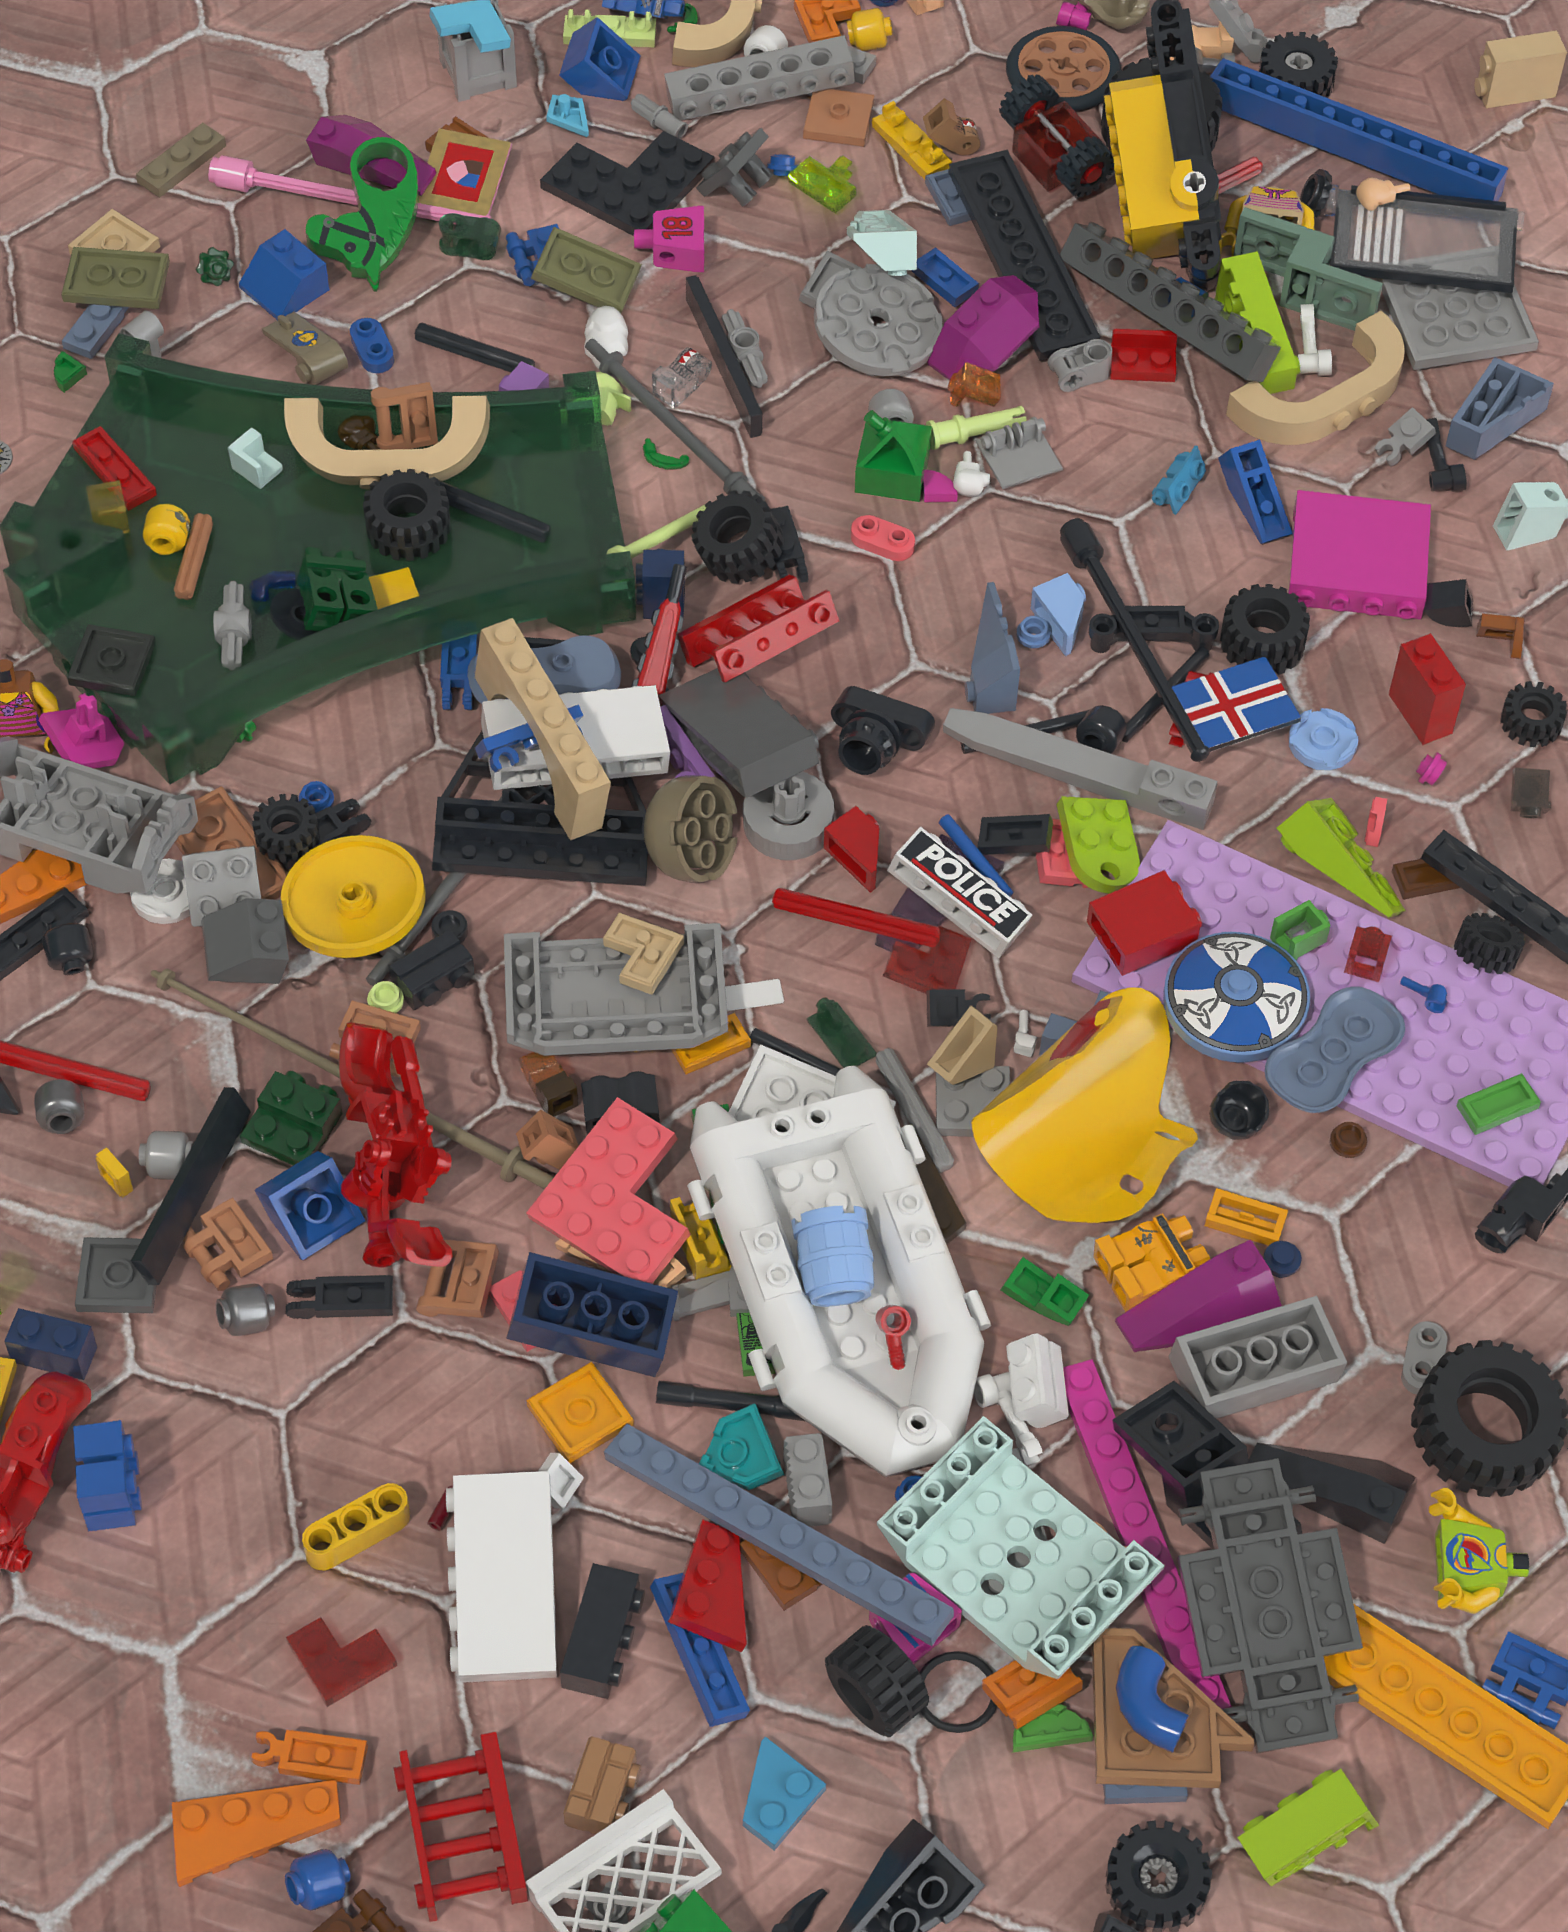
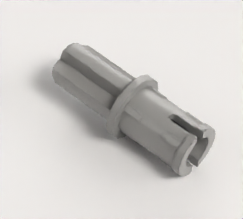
M637 94L632 99V110L648 120L652 128L658 127L679 139L685 135L688 124L669 113L665 105L659 106L643 94Z

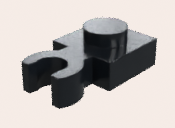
M965 989L927 990V1027H954L970 1006L976 1008L979 1001L990 1000V995L981 993L972 996L969 1000H965ZM983 1014L988 1019H991V1014Z

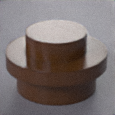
M1344 1122L1336 1126L1331 1132L1330 1146L1339 1156L1354 1158L1365 1151L1367 1136L1360 1125L1354 1122Z

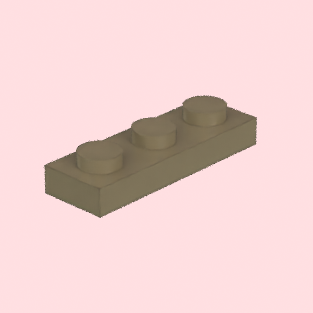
M201 123L137 172V183L160 198L225 148V137L206 124Z

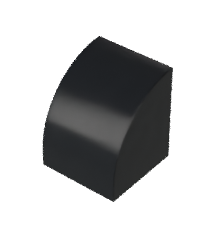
M1460 579L1428 583L1424 607L1427 616L1433 621L1449 627L1472 626L1473 598L1467 580Z

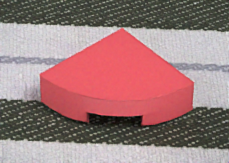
M1375 797L1372 801L1364 841L1366 845L1378 847L1387 805L1386 798Z

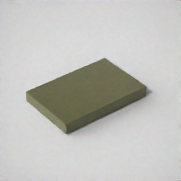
M553 227L531 279L598 308L611 306L622 313L642 264Z
M73 247L61 294L62 300L68 303L159 309L170 264L169 254Z

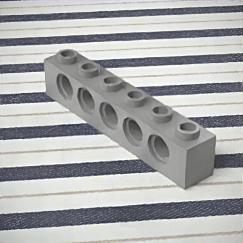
M845 35L664 74L667 97L672 114L680 120L855 83L853 59Z

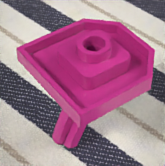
M85 693L79 695L76 709L41 714L38 721L61 758L93 769L114 766L125 743L109 718L98 713L97 700L93 695L88 697Z

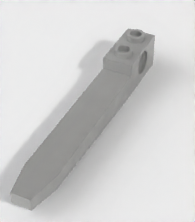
M950 708L943 724L944 733L976 751L1109 799L1126 800L1128 806L1204 830L1215 802L1218 781L1161 762L1150 760L1147 766L982 712Z

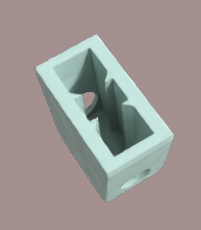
M1555 482L1513 483L1493 524V528L1506 551L1556 537L1564 520L1568 519V498L1566 499L1561 488Z

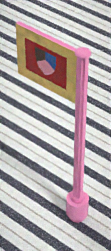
M439 128L427 162L435 168L437 173L423 195H418L419 202L416 217L480 229L484 233L489 232L492 227L491 208L512 143ZM222 155L220 158L213 157L209 166V182L215 183L220 188L248 192L250 187L256 185L358 205L353 190L258 172L256 168H253L252 161Z

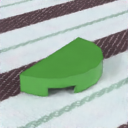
M1058 1704L1021 1728H1015L1012 1753L1090 1742L1093 1740V1734L1088 1722L1084 1718L1081 1719L1075 1712L1066 1709V1706Z

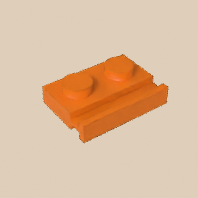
M1015 1660L982 1680V1689L1006 1717L1009 1716L1016 1729L1021 1728L1082 1690L1083 1686L1082 1679L1073 1674L1071 1667L1059 1679H1055L1027 1670Z

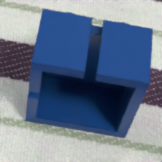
M121 1420L73 1426L76 1462L83 1461L84 1465L75 1466L77 1499L88 1532L136 1526L135 1511L142 1510L140 1488L136 1485L135 1475H138L140 1470L138 1453L134 1451L132 1434L125 1435Z

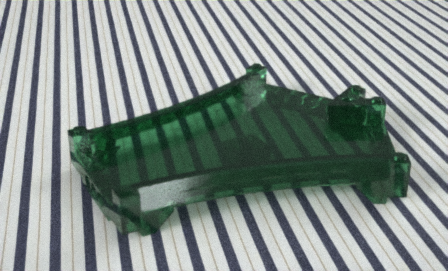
M118 333L104 356L110 383L76 439L101 426L155 486L157 496L128 511L74 450L72 444L34 507L14 501L0 524V531L9 567L3 569L13 612L52 654L54 664L66 677L69 674L88 624L155 635L156 645L136 697L82 687L76 688L81 694L85 693L87 697L93 695L96 698L99 714L109 718L120 737L131 749L136 747L169 785L194 770L203 775L219 766L245 730V723L285 703L355 673L432 646L481 633V629L513 618L515 623L518 624L547 618L549 623L579 636L601 634L605 624L636 620L635 575L630 551L607 554L610 548L616 545L625 547L601 423V400L596 371L562 374L563 387L485 392H433L438 442L445 437L451 426L452 396H486L490 404L489 430L481 451L468 467L443 482L545 522L551 526V533L546 542L541 543L449 506L451 530L450 534H447L448 540L444 545L439 544L440 550L436 553L429 552L428 557L421 559L419 556L414 557V561H406V558H400L398 561L393 560L390 554L386 557L380 554L379 548L374 549L370 539L367 537L363 502H365V492L368 490L360 488V485L336 483L314 472L298 454L289 438L285 424L284 398H318L323 406V432L325 439L340 449L355 450L345 445L339 439L337 433L338 426L343 420L352 415H367L374 419L376 424L375 434L379 436L376 406L371 401L372 389L286 382L188 365L152 356L149 341ZM391 405L389 410L392 434L401 435L399 405ZM251 427L261 434L264 451L279 461L283 467L282 472L261 489L232 469L228 447ZM433 445L424 446V447H419V448H414V449H424V448L431 447V446H433ZM158 504H172L187 513L190 519L188 537L196 514H209L212 517L213 526L195 591L190 600L178 599L175 597L174 592L186 544L182 550L176 553L161 555L147 546L143 539L146 515L152 507ZM402 513L397 515V517H412L417 515V513ZM307 547L320 548L323 556L334 557L335 553L340 550L352 551L355 559L365 560L367 567L365 572L368 577L409 567L419 594L417 597L336 624L300 640H295L281 632L270 616L271 602L278 593L287 589H300L296 579L302 565L303 554ZM230 581H236L237 584L243 585L244 606L250 609L252 621V640L243 646L242 665L236 667L233 671L222 666V646L216 642L214 635V611H218V608L223 605L224 586L228 585Z

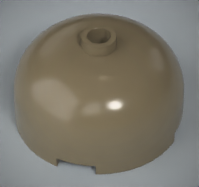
M700 775L680 776L665 783L651 799L644 820L645 844L654 864L667 876L686 882H705L707 880H716L729 866L738 838L732 837V814H737V808L732 793L723 781L716 777ZM691 868H702V869H700V870H692Z

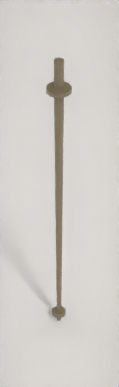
M168 968L163 970L162 973L156 970L151 971V975L158 979L157 987L166 991L173 987L340 1078L339 1065L175 981L174 971ZM430 1112L426 1116L427 1124L432 1125L434 1130L502 1166L500 1177L508 1183L512 1182L519 1175L545 1189L554 1178L526 1163L520 1146L507 1153Z

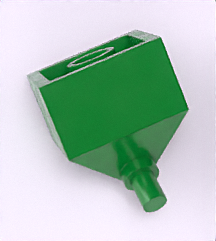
M870 410L864 417L865 427L855 470V493L920 502L925 470H927L930 456L932 426L893 421L886 417L881 418L873 410Z

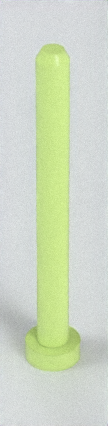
M705 505L625 547L616 545L610 548L606 555L609 565L617 571L628 567L630 559L643 553V550H649L692 527L693 522L698 521L696 517L698 512L706 509Z

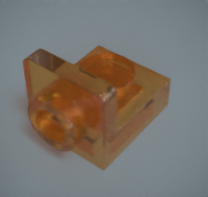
M966 362L959 372L954 373L949 380L950 404L957 407L965 397L995 407L1001 399L1000 374Z

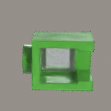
M1308 900L1274 918L1270 939L1297 960L1300 956L1327 942L1331 925L1326 914L1322 910H1317L1313 903Z

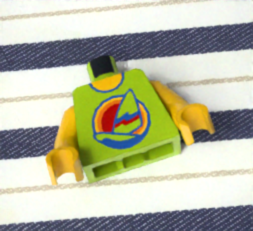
M1442 1488L1431 1493V1497L1435 1498L1438 1503L1429 1506V1513L1435 1517L1443 1514L1444 1519H1440L1435 1533L1437 1585L1433 1588L1435 1591H1438L1437 1605L1441 1609L1451 1606L1471 1614H1476L1503 1596L1508 1584V1576L1528 1577L1529 1556L1527 1553L1506 1552L1505 1533L1500 1529L1493 1528L1492 1525L1457 1504L1456 1497L1450 1489Z

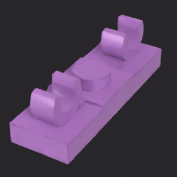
M666 705L661 706L670 749L669 760L676 770L680 768L682 771L675 778L685 775L715 777Z

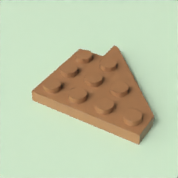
M1107 1628L1092 1643L1096 1784L1219 1788L1221 1784L1220 1750L1252 1752L1254 1738L1134 1629ZM1132 1646H1143L1151 1649L1163 1658L1166 1667L1158 1682L1157 1693L1164 1703L1189 1715L1173 1753L1152 1744L1136 1733L1121 1713L1116 1684L1122 1661L1128 1649Z

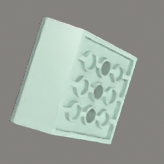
M983 1416L877 1521V1526L901 1561L912 1573L917 1574L962 1610V1615L1015 1661L1027 1670L1059 1679L1164 1569V1564L1135 1540L1126 1548L1012 1455L1013 1440ZM1039 1526H1049L1055 1531L1056 1536L1051 1540L1043 1541L1035 1536L1034 1530ZM1020 1552L1025 1554L1030 1562L1025 1567L1017 1568L1012 1566L1007 1558L1012 1553ZM994 1579L1002 1584L1003 1590L996 1595H989L982 1590L981 1584L986 1580Z

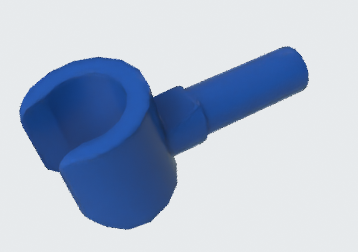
M1405 976L1402 977L1401 985L1427 997L1424 1005L1429 1011L1434 1013H1442L1447 1003V991L1444 986L1434 984L1431 987L1423 986Z

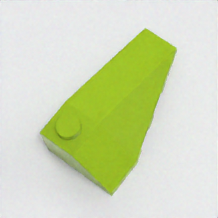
M1332 798L1307 801L1277 827V830L1282 835L1281 841L1291 853H1296L1297 856L1388 918L1401 915L1405 911L1386 878L1379 872H1373L1370 867L1374 860L1368 850H1363L1356 844L1354 838L1358 835L1357 831Z

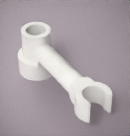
M1300 304V324L1304 354H1298L1300 374L1318 373V376L1332 375L1331 349L1317 350L1314 305Z
M1009 1372L993 1377L990 1374L977 1377L973 1394L978 1405L981 1408L994 1404L1000 1405L1016 1438V1445L1019 1448L1023 1463L1027 1466L1039 1462L1038 1454L1043 1453L1039 1441L1029 1431L1025 1421L1014 1416Z

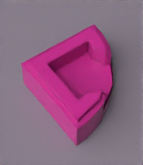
M925 470L923 479L924 502H957L958 493L953 487V482L939 472Z

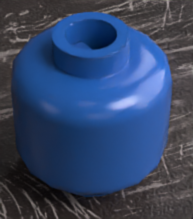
M320 1849L294 1859L290 1865V1871L285 1874V1885L291 1901L295 1905L300 1904L304 1909L310 1911L341 1900L345 1895L346 1883L350 1881L349 1867L344 1858H337L328 1849Z

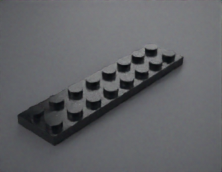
M1008 149L949 164L948 173L998 277L1014 275L1038 292L1039 328L1028 339L1039 361L1049 359L1057 350L1080 345L1093 339H1100L1101 337Z

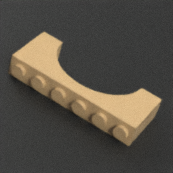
M511 618L481 629L475 679L488 701L510 699L530 726L550 774L555 800L554 813L570 841L602 829L611 781L514 619Z

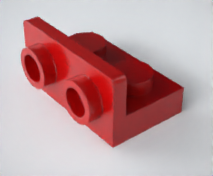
M1113 329L1110 380L1175 382L1177 334L1164 330Z

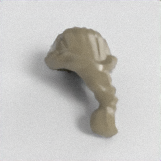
M1078 0L1081 5L1092 12L1094 19L1100 20L1114 29H1123L1140 23L1150 9V0Z

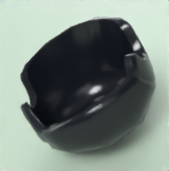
M1250 1081L1229 1082L1213 1098L1210 1105V1121L1219 1133L1232 1140L1248 1139L1255 1135L1269 1117V1100L1262 1088Z

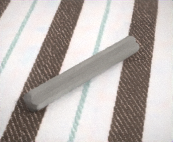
M887 1048L879 1051L876 1054V1064L909 1124L913 1125L914 1129H916L938 1172L942 1173L945 1170L951 1169L954 1158L894 1050Z

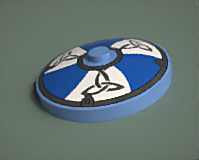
M1221 932L1199 938L1178 953L1166 975L1163 1002L1171 1026L1192 1048L1218 1060L1253 1062L1269 1058L1275 1049L1298 1037L1307 1019L1310 1006V990L1307 978L1298 962L1278 944L1254 934Z

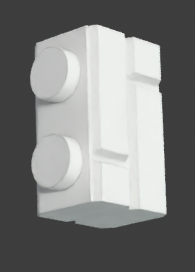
M1031 1334L1009 1343L1006 1348L1007 1358L1010 1362L1008 1367L1014 1416L1022 1421H1027L1028 1424L1035 1428H1043L1067 1419L1069 1414L1061 1347L1052 1341H1048L1047 1338L1040 1334Z

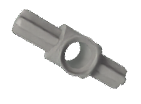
M733 309L727 310V313L722 315L721 318L728 334L727 339L741 369L745 372L749 384L756 388H761L763 384L767 383L768 376L761 363L764 356L759 346V334L753 328L745 327L739 312H734Z
M230 581L228 585L224 586L223 605L218 608V611H214L215 640L222 646L221 664L223 667L229 668L230 671H234L236 667L242 665L243 646L252 640L250 609L244 606V587L242 584H237L236 581Z

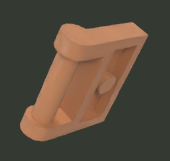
M430 382L393 389L378 387L371 391V401L376 406L379 431L376 442L381 450L414 449L438 443L433 390ZM391 405H399L401 435L392 434L389 410Z
M444 1240L452 1249V1258H455L446 1297H439L446 1266H431L424 1295L419 1297L416 1310L418 1313L428 1317L444 1314L483 1318L499 1255L498 1247L496 1244Z

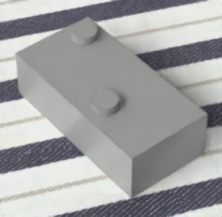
M1317 1296L1176 1337L1168 1356L1181 1387L1216 1419L1336 1383L1347 1365L1346 1358Z

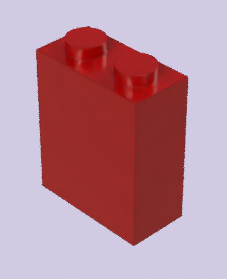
M1431 633L1401 644L1389 690L1390 698L1422 745L1453 734L1466 683Z
M1165 870L1089 902L1087 915L1088 925L1122 976L1183 950L1190 943L1198 939L1200 927L1202 926L1199 913L1195 908L1189 907L1183 898L1180 885L1176 881H1172Z

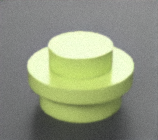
M382 981L372 987L368 993L367 1002L370 1006L397 1013L403 1007L404 996L402 990L394 983Z

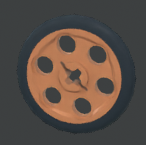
M1069 26L1045 27L1027 34L1013 46L1006 61V73L1012 86L1014 84L1018 86L1020 84L1019 80L1022 78L1027 80L1028 75L1033 74L1034 77L1036 74L1040 75L1050 85L1057 87L1055 91L1059 95V105L1055 106L1056 112L1065 113L1087 110L1104 102L1107 84L1111 81L1114 74L1121 69L1117 54L1103 38L1090 31ZM1043 47L1052 48L1054 52L1044 53L1039 49ZM1073 47H1080L1085 51L1082 53H1074L1070 49ZM1028 66H1036L1041 70L1038 72H1030L1025 68ZM1097 66L1100 67L1102 70L1099 72H1091L1087 69V67ZM1075 85H1084L1088 89L1085 91L1075 90L1073 87Z

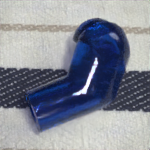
M273 571L252 580L249 585L251 599L253 601H267L269 599L268 589L296 588L295 571Z

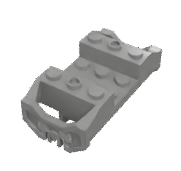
M9 736L0 738V781L5 797L0 803V855L24 862L34 848L81 864L86 884L116 894L136 891L147 894L155 883L164 856L180 835L190 833L198 822L193 796L187 794L176 796L20 745L17 739ZM15 775L17 777L15 779H12L7 776Z

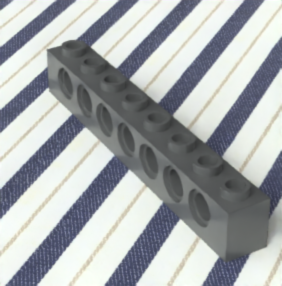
M1089 222L1088 225L1074 224L1060 253L1063 261L1244 379L1257 382L1264 381L1281 349L1280 346L1271 341L1273 337L1271 334L1259 328L1253 330L1247 326L1248 320L1234 312L1228 314L1223 310L1224 305L1211 297L1205 299L1200 296V289L1188 282L1181 284L1175 280L1177 275L1171 270L1161 266L1158 269L1152 265L1153 259L1138 251L1133 253L1128 250L1130 244L1114 236L1111 239L1105 235L1107 230L1094 222ZM1124 264V271L1123 273H1121V269ZM1147 279L1148 283L1147 287L1145 288V281ZM1171 294V301L1168 304V297ZM1195 309V316L1192 319V311ZM1219 324V331L1216 335L1215 329L1216 326ZM1243 340V347L1240 351L1239 344Z

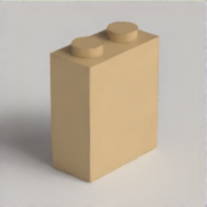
M1557 30L1486 41L1484 54L1480 56L1479 77L1475 79L1474 83L1476 95L1478 97L1481 96L1486 108L1556 97L1567 54Z

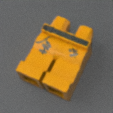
M1163 1213L1153 1217V1221L1143 1222L1111 1238L1108 1234L1096 1239L1093 1255L1109 1284H1112V1290L1125 1312L1210 1260V1256L1203 1245L1199 1244L1185 1250L1181 1244L1193 1236L1192 1227L1186 1216L1183 1215L1167 1220Z

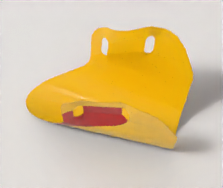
M1136 987L1120 989L1108 994L972 1119L973 1136L986 1161L1017 1196L1043 1216L1052 1220L1084 1223L1116 1221L1131 1216L1141 1210L1155 1195L1167 1169L1174 1159L1183 1150L1193 1147L1198 1140V1135L1193 1128L1166 1119L1159 1111L1170 1051L1169 1024L1161 1001L1151 992ZM1155 1132H1165L1180 1140L1167 1139ZM1127 1174L1142 1181L1143 1189L1135 1195L1122 1189L1120 1181L1124 1175Z

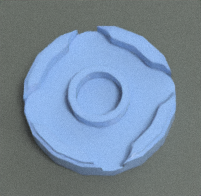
M1321 708L1320 711L1314 712L1311 709L1300 714L1301 722L1291 725L1288 735L1289 748L1294 757L1305 766L1316 770L1341 768L1352 760L1357 750L1358 736L1355 732L1356 728L1353 722L1343 713L1327 708Z

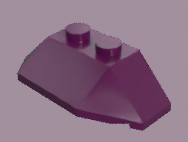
M1014 275L989 278L945 322L927 364L951 382L960 380V377L976 376L997 370L1039 328L1038 292Z

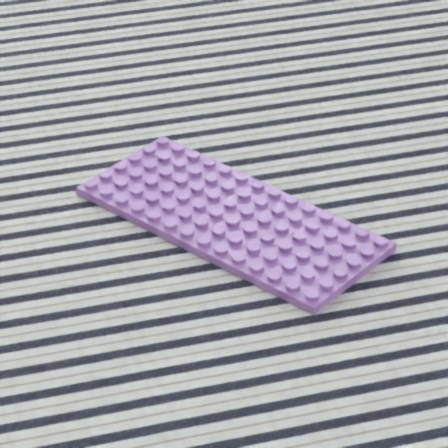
M1167 820L1138 867L1139 872L1128 885L1165 870L1170 879L1180 885L1183 898L1189 907L1195 908L1200 915L1202 926L1200 927L1198 939L1221 932H1244L1272 941L1270 935L1274 918L1308 900L1313 903L1317 910H1322L1328 917L1331 926L1327 942L1296 960L1307 978L1310 990V1006L1307 1019L1297 1038L1303 1036L1314 1026L1324 1003L1330 995L1340 989L1351 986L1367 988L1378 993L1392 1003L1401 1013L1405 1022V1033L1400 1044L1391 1052L1366 1063L1354 1076L1347 1095L1337 1107L1508 1187L1523 1176H1528L1542 1185L1545 1184L1568 1140L1567 1000L1505 972L1496 974L1492 970L1491 973H1486L1485 968L1482 967L1477 970L1473 968L1474 964L1472 962L1466 964L1463 961L1464 957H1458L1456 954L1457 950ZM1302 930L1292 935V937L1294 938L1298 935L1305 934V932ZM1095 937L1072 975V982L1098 995L1100 990L1112 993L1130 987L1143 988L1155 995L1164 1006L1163 990L1166 975L1172 961L1181 951L1122 976L1097 937ZM1405 976L1423 986L1431 987L1434 984L1444 986L1447 991V1003L1442 1013L1429 1011L1424 1005L1427 997L1401 985L1402 977ZM1168 1020L1169 1028L1173 1029V1027L1171 1026V1024H1170V1022H1169V1020ZM1268 1058L1244 1063L1265 1072ZM1522 1073L1541 1101L1539 1109L1475 1135L1456 1107L1458 1099Z

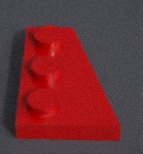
M703 1519L698 1526L668 1622L742 1652L747 1645L740 1539L738 1535L726 1528Z

